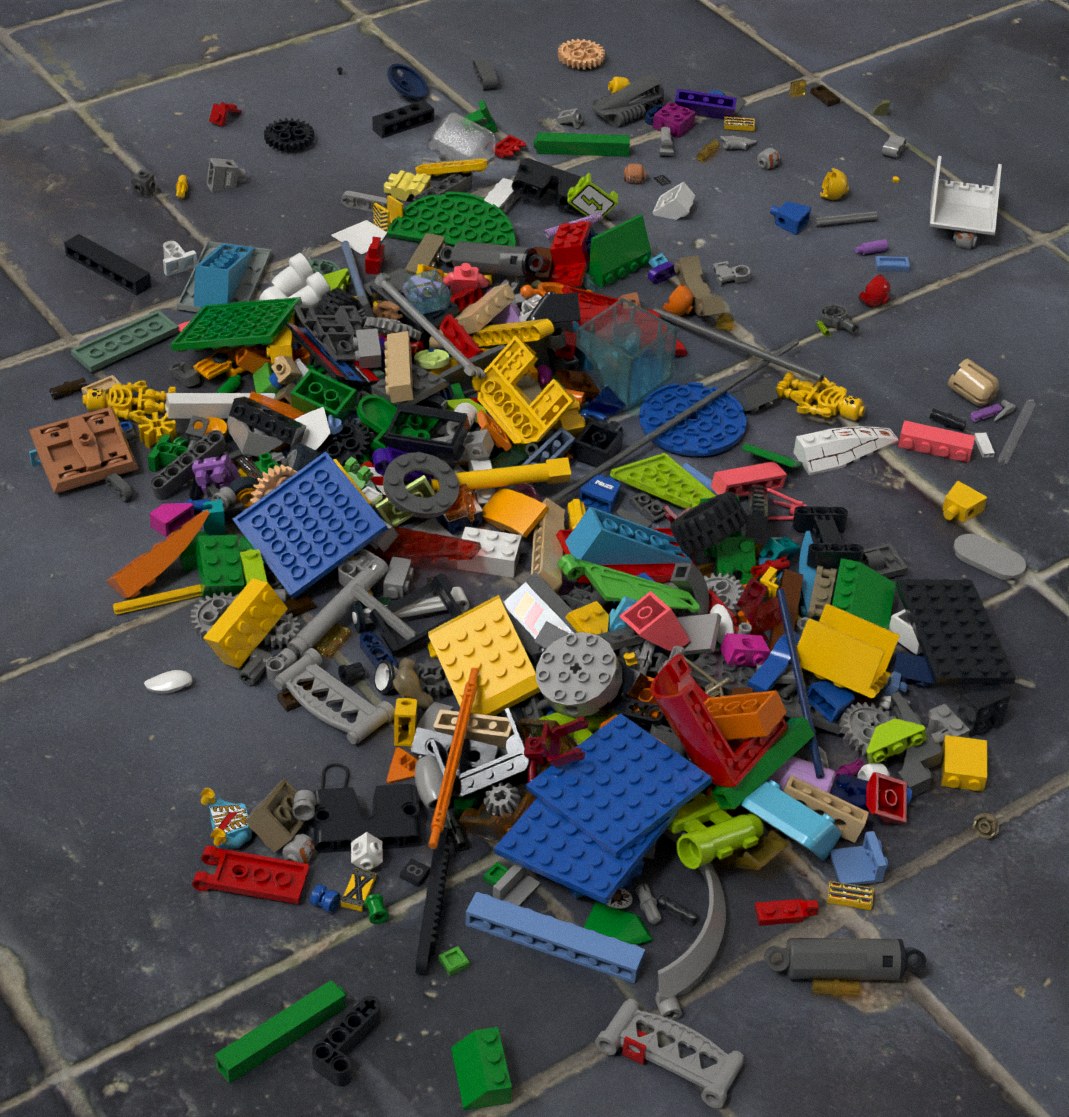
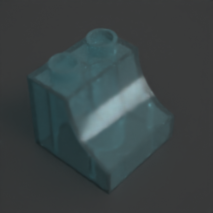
M622 298L577 328L576 346L592 363L599 379L601 395L614 402L616 406L629 410L673 378L677 327Z

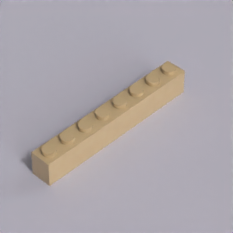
M546 497L542 503L548 506L549 511L534 527L531 575L536 572L553 591H558L562 585L563 574L558 567V561L564 554L556 534L559 530L565 529V510Z

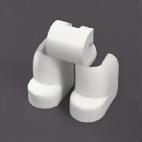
M298 253L289 259V267L273 278L271 287L263 291L259 300L301 297V305H311L314 313H316L315 309L318 306L319 300L331 290L324 277L319 272L313 274L306 258L301 253Z

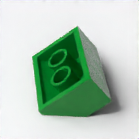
M498 1027L474 1030L451 1047L463 1111L511 1104L512 1086Z

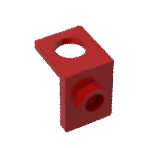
M637 1029V1037L640 1038L647 1035ZM625 1036L622 1055L643 1065L646 1061L647 1046ZM629 1045H632V1046H635L636 1048H638V1050L640 1051V1053H636V1052L632 1051V1050L630 1049Z

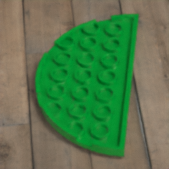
M446 192V194L437 196L432 194L416 200L403 209V217L398 216L395 218L387 231V237L420 243L426 233L445 237V244L454 247L458 241L516 246L512 224L504 212L495 204L492 205L486 202L482 197L463 192Z

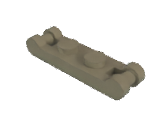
M817 566L807 617H821L826 603L830 604L837 569L831 568V570L823 569V566Z

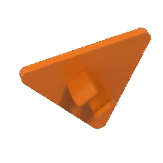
M397 747L387 776V783L391 784L415 778V766L418 759Z

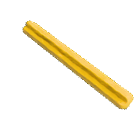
M200 584L114 603L113 610L115 615L198 597L201 596Z

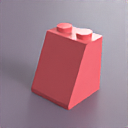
M651 591L619 616L640 637L670 652L674 646L678 645L683 648V646L690 642L672 609Z

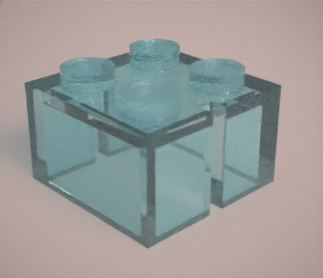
M437 269L406 277L402 288L408 301H411V304L422 315L448 308L452 296L446 284L443 283V279Z

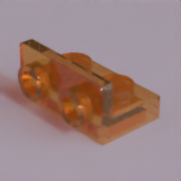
M466 483L459 486L457 500L453 507L445 513L448 521L465 515L470 522L474 521V513H476L474 500H476L473 490H469Z

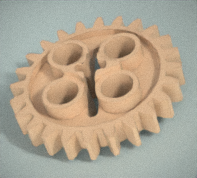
M572 39L571 42L566 41V43H562L559 46L558 58L559 61H562V64H567V67L572 66V68L577 67L578 69L581 67L586 69L588 67L591 69V66L596 68L597 65L603 63L605 60V50H603V47H600V44H596V42L591 43V40L585 41L583 39L580 41V39H577L575 41Z
M275 465L274 470L268 468V474L263 472V478L257 479L259 484L253 485L256 491L251 492L254 498L250 499V502H257L297 473V471L284 465L280 467Z

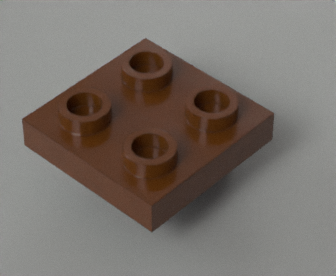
M557 370L555 375L565 389L585 392L588 399H599L601 392L587 373L573 370Z

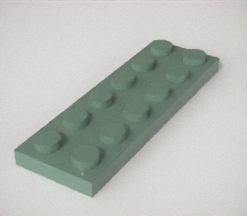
M158 310L71 349V355L86 369L93 372L178 333L179 326Z

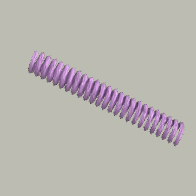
M595 213L593 215L586 216L575 221L569 222V224L577 223L578 221L584 220L586 222L587 219V221H591V224L593 225L595 223L600 222V217L601 220H603V218L600 213ZM559 226L544 230L548 239L555 236Z

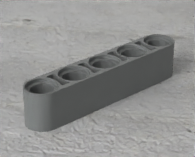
M457 172L416 195L414 202L432 194L437 196L446 194V192L465 193L472 188V172Z
M219 430L209 432L156 474L150 481L154 496L159 500L166 499L195 476L192 470L195 460L201 459L203 462L205 458L222 455L227 449L223 433Z

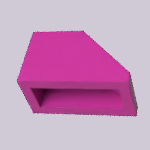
M162 504L149 513L151 528L167 537L194 518L193 504Z

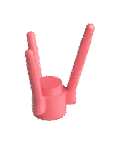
M770 488L767 489L768 492L791 502L792 504L773 501L774 504L790 508L789 514L793 515L768 517L767 521L793 520L794 509L798 506H807V504H802V501L795 500Z

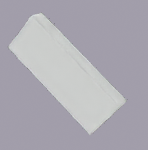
M975 433V441L982 458L994 457L995 452L987 434Z

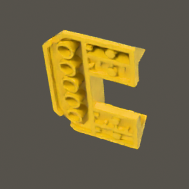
M515 335L484 370L486 375L485 378H480L479 380L481 390L478 392L477 399L514 444L538 443L575 402V396L568 393L553 378L533 402L527 397L516 383L533 366L538 358L535 356L536 352Z

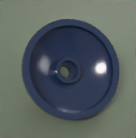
M392 64L388 68L387 76L389 82L398 93L411 99L425 97L428 87L418 72L403 64Z

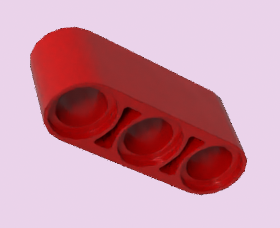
M475 287L461 290L445 299L458 305L460 308L459 312H462L469 305L478 302L483 295L481 289Z

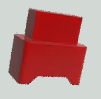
M373 236L372 244H370L365 257V273L377 275L380 274L382 263L385 260V246L381 245V237Z

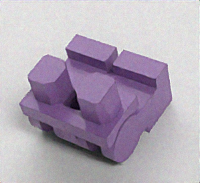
M222 455L221 460L218 456L205 458L203 462L201 459L195 460L192 466L195 480L199 486H202L203 494L207 493L206 484L213 482L216 488L220 489L224 486L229 487L235 479L240 478V474L235 464H232L229 455Z

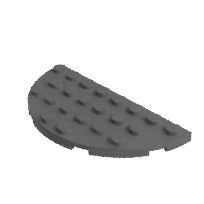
M719 648L714 649V652L699 655L698 659L692 662L717 682L729 678L730 682L722 687L723 694L727 696L732 695V687H747L748 681L756 673V666L728 665ZM690 666L692 670L690 674L699 686L705 688L706 685L712 682ZM803 675L805 685L811 686L812 681ZM775 684L770 691L777 690L787 712L784 716L790 719L803 718L798 692L794 691L786 698H783L780 692L787 685ZM809 703L813 725L827 732L840 734L842 729L839 726L840 718L830 723Z

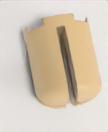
M965 359L959 364L961 368L955 376L951 375L948 386L976 407H983L994 399L999 389V381L997 377L972 360Z

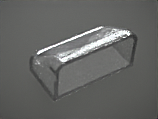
M451 112L444 117L428 139V149L440 155L448 154L454 161L485 158L489 164L495 160V136L490 130L455 112Z

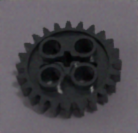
M285 118V121L279 119V122L273 121L274 124L269 123V126H266V130H264L266 144H269V147L273 146V149L279 148V151L285 149V152L288 150L293 152L294 149L299 151V148L305 149V146L309 147L314 140L313 127L309 126V123L305 124V121L299 122V119L296 121L293 118L291 120Z
M345 419L342 422L343 429L341 432L335 435H328L320 447L316 449L319 456L326 451L333 460L336 459L343 467L351 456L356 460H364L363 455H368V450L371 449L370 443L372 442L366 426H362L361 422L356 424L354 419L350 423L348 419Z

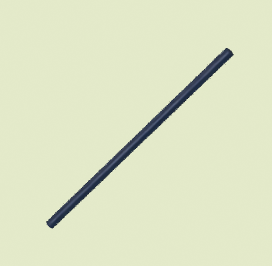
M778 589L776 593L802 714L810 723L811 729L815 734L784 589ZM815 734L808 742L816 778L822 779L825 775Z

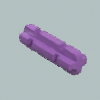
M994 404L992 407L989 406L971 413L970 419L973 422H978L980 419L983 420L998 415L1002 407L999 404Z

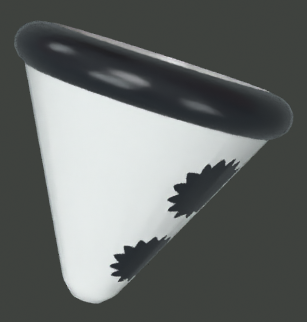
M382 660L375 670V687L382 694L388 693L395 688L393 680L397 676L398 668L389 660Z

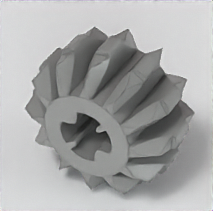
M501 782L498 787L492 785V791H486L487 798L484 799L487 812L490 815L493 814L496 819L501 816L505 820L509 814L514 817L513 811L519 810V804L521 803L518 789L512 787L509 782L505 786Z

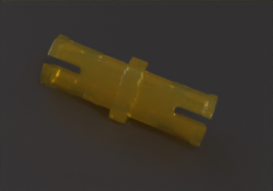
M713 139L709 144H706L701 152L696 155L697 160L704 162L706 158L712 156L714 151L720 147L719 141Z
M836 978L833 981L812 980V994H831L833 997H838L839 995L859 997L860 994L858 992L860 990L859 981H839Z

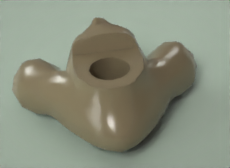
M404 658L399 663L398 673L393 680V684L402 698L416 699L418 707L422 710H427L434 703V699L431 695L423 692L420 679L414 671L415 662L412 659Z

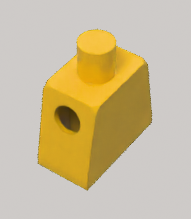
M957 481L945 497L943 504L944 517L948 520L956 518L961 522H966L984 511L987 497Z
M398 698L396 699L394 713V746L412 747L417 727V700ZM409 725V731L402 730V726Z

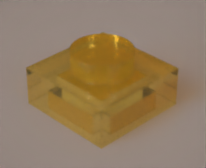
M801 79L791 82L789 95L792 98L805 95L806 81Z

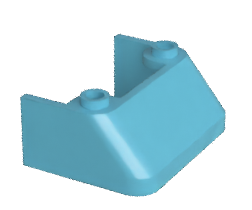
M770 780L769 783L763 782L741 803V806L746 811L757 815L766 823L803 845L823 862L843 834L833 824L835 820L825 813L821 816L780 790L781 786L773 780Z

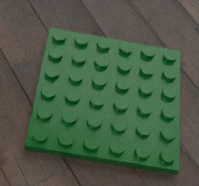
M301 297L204 305L171 342V350L185 352L189 349L200 351L205 348L219 349L224 346L235 348L238 345H245L246 347L255 344L269 345L296 312L294 307L302 304Z

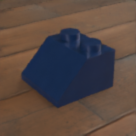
M896 652L893 672L896 671L901 674L900 681L908 683V679L917 680V685L927 687L928 683H933V678L924 657Z

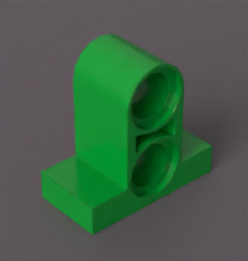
M484 100L478 102L479 110L462 119L464 130L468 135H474L487 128H490L492 133L498 131Z
M163 434L148 455L149 471L156 472L160 466L167 467L187 451L188 448L172 444L171 436Z

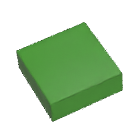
M459 946L438 955V960L449 976L470 967L469 960Z

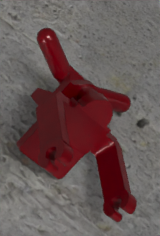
M578 717L576 720L555 727L552 730L549 724L545 723L542 736L526 738L524 755L530 760L528 783L537 777V764L539 763L545 764L548 761L552 766L559 767L585 758V752L581 753V748H575L562 754L559 742L562 736L588 728L589 721H585V717Z

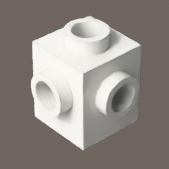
M366 832L351 842V863L362 870L370 871L383 862L382 841Z

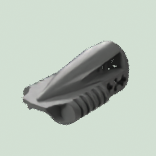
M649 74L633 81L617 92L594 100L592 110L595 114L605 118L611 126L618 127L645 116L654 106L662 105L664 102V88L656 75Z

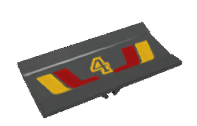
M536 572L503 602L524 648L530 655L541 653L538 650L540 646L534 640L546 621L566 632L578 633L565 618L572 609Z

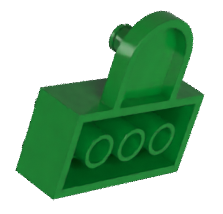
M378 395L364 396L357 406L359 419L366 426L379 433L373 440L371 449L368 450V455L371 457L377 449H386L383 436H385L397 411L395 405ZM404 414L405 418L400 430L412 428L416 431L425 430L430 433L439 419Z

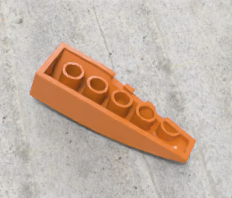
M205 510L182 525L180 530L177 529L166 537L167 540L151 547L149 553L141 554L106 580L107 583L123 598L130 597L133 599L141 593L139 589L145 585L149 587L157 581L155 578L186 549L210 512Z

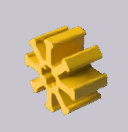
M158 412L152 413V420L146 418V416L141 418L142 425L139 424L140 442L145 441V447L150 449L154 443H158L163 434L171 436V443H173L174 437H177L175 420L171 421V418L168 419L167 413L161 419H159Z

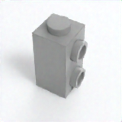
M392 557L384 580V597L400 599L404 597L405 592H409V579H413L414 568H411V559Z

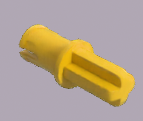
M186 175L178 177V182L176 183V196L178 198H184L185 192L188 190V178H186Z

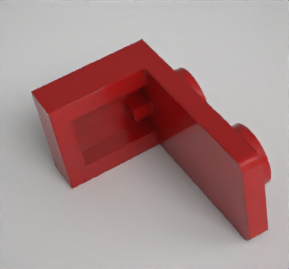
M214 103L209 121L225 126L228 112L241 113L242 110L238 109L235 104Z

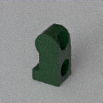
M487 787L463 798L456 797L454 807L458 820L465 821L470 819L472 813L480 804L485 806L486 791H491V788Z

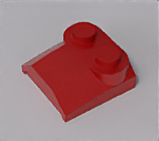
M873 772L866 785V806L870 812L880 817L886 824L906 823L907 782Z

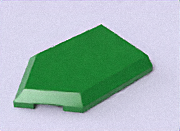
M597 901L584 926L585 929L594 930L599 934L614 937L629 944L637 945L653 941L639 915L613 908Z

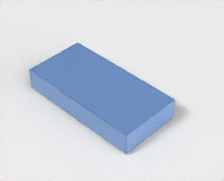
M876 256L875 258L877 271L909 272L910 270L908 257Z

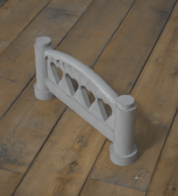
M313 648L304 652L302 658L277 675L273 680L278 690L289 689L294 698L316 718L332 727L347 732V739L352 744L360 743L385 722L389 723L394 719L395 709L389 702L383 701L374 707L319 667L323 664L321 655ZM314 680L312 689L308 691L304 690L303 686L297 685L299 682ZM329 691L325 701H319L317 697L312 696L316 692ZM343 701L342 709L339 712H334L332 708L326 706L329 703ZM358 712L354 723H349L346 718L341 717L343 714Z
M633 999L623 1002L606 1030L601 1031L595 1040L597 1048L608 1055L615 1054L620 1046L623 1047L625 1036L646 1045L645 1059L704 1088L701 1094L702 1100L708 1106L717 1109L721 1108L727 1099L726 1093L744 1064V1055L741 1052L732 1051V1053L727 1054L712 1041L679 1022L640 1011L638 1002ZM643 1023L645 1027H651L654 1032L639 1038L637 1037L636 1024ZM663 1033L667 1038H673L675 1042L659 1048L657 1034ZM685 1044L688 1048L695 1049L696 1053L681 1059L678 1045ZM629 1045V1047H630V1049H631L632 1051H634V1052H636V1053H640V1051L638 1050V1048H636L635 1046ZM705 1054L709 1059H715L717 1064L701 1069L699 1055Z

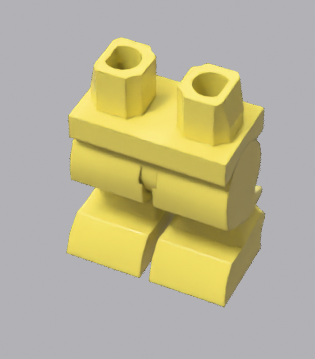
M402 170L398 174L391 173L389 182L384 184V193L391 194V197L406 201L409 195L413 194L415 197L430 188L431 176L426 173H417L415 176L410 172L405 173Z

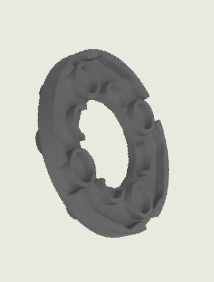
M416 452L401 455L388 465L383 478V488L388 500L400 511L405 510L412 513L414 517L433 518L445 514L453 507L459 494V481L455 472L447 463L435 456ZM413 470H422L426 474L434 475V478L438 480L440 485L439 492L430 498L414 496L405 488L404 477Z

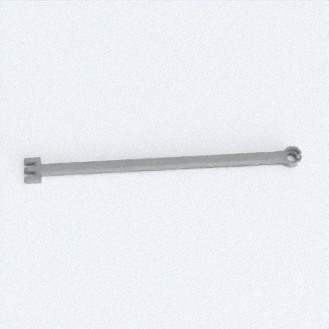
M382 273L377 275L374 282L385 289L465 368L464 372L468 376L485 378L486 374L480 367L474 366L389 283L388 275L384 273L383 275Z

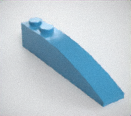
M810 531L805 533L797 573L803 574L799 599V614L801 618L808 615L817 571L816 568H811L806 564L808 548L813 543ZM813 616V618L807 617L818 622L820 620V617Z

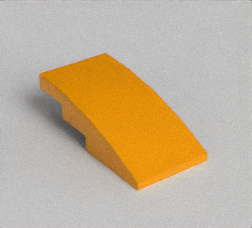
M500 487L482 508V520L502 531L507 530L513 534L518 533L526 538L549 511L547 505L529 496Z

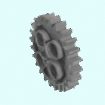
M367 317L365 322L366 326L373 329L377 328L379 333L386 336L387 334L408 331L411 340L420 341L422 332L413 329L412 326L402 324V322L393 319Z
M714 573L711 575V578L704 576L708 590H713L734 615H737L736 610H741L742 608L736 604L744 590L740 580H736L735 576L730 578L729 574L723 577L722 573H719L717 577H715Z
M221 592L220 596L213 593V598L206 596V601L200 599L199 605H194V610H191L190 616L192 629H195V634H200V639H203L239 594L232 597L231 592L227 596L223 592Z
M857 702L855 706L851 704L849 708H846L840 718L839 726L842 727L840 733L845 734L843 739L850 740L849 746L855 745V751L862 750V755L864 756L867 753L866 750L876 726L895 719L896 716L890 717V711L883 712L882 706L877 709L874 703L869 707L866 702L863 705Z

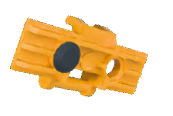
M238 345L235 348L224 346L216 349L213 355L193 365V368L208 380L225 371L228 377L240 375L247 370L240 366L233 369L232 363L236 361L235 353L242 345ZM253 345L256 348L267 350V345Z

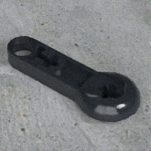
M619 695L610 703L607 702L605 706L599 708L600 711L589 715L598 717L622 714L631 721L651 726L652 724L659 726L665 721V716L657 704ZM636 708H639V711L632 713V710H636ZM655 711L661 713L658 719L650 718L651 713Z

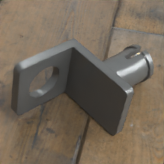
M195 415L192 416L185 432L189 441L188 449L205 435L210 422L209 419ZM198 421L203 423L201 429L193 428L194 423Z

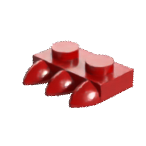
M509 135L491 148V153L503 159L505 157H512L513 153L519 152L520 148L526 147V143Z

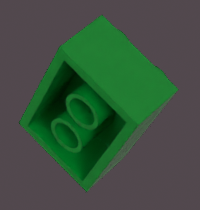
M311 368L290 393L292 407L305 413L324 407L327 421L328 416L333 415L334 418L340 419L343 422L358 404L356 389Z
M198 536L195 551L202 598H206V596L213 598V593L220 596L221 592L225 596L231 592L232 597L240 594L244 589V578L238 536Z

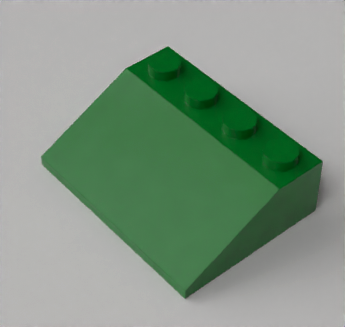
M637 215L591 238L589 279L601 288L649 265L651 247L643 215Z
M841 559L832 606L888 630L896 583L861 562Z

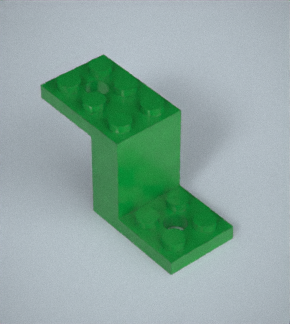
M701 498L700 503L705 502L710 498ZM741 528L720 543L704 550L705 556L716 558L717 576L719 573H722L723 577L729 574L731 578L733 572L739 570L741 572L740 582L742 585L747 584L751 577L753 578L754 575L751 574V568L756 566L754 538L745 537V534L741 533Z

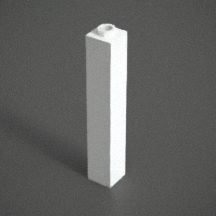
M167 393L165 409L168 419L192 418L193 415L203 418H228L234 398L244 396L249 398L251 393ZM258 393L273 399L275 397V393Z

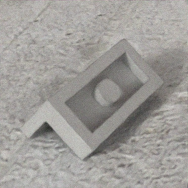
M515 863L493 886V897L521 906L537 890L540 882L526 874L527 868Z

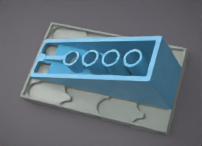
M207 241L177 303V310L199 312L204 305L251 301L270 260L271 249Z

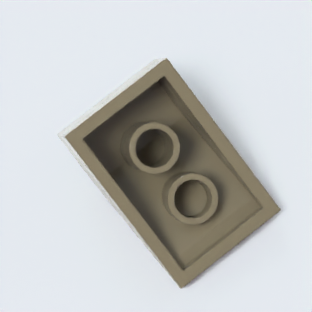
M285 778L271 790L245 820L249 828L274 853L288 843L304 823L303 820H299L293 815L294 796L297 791Z

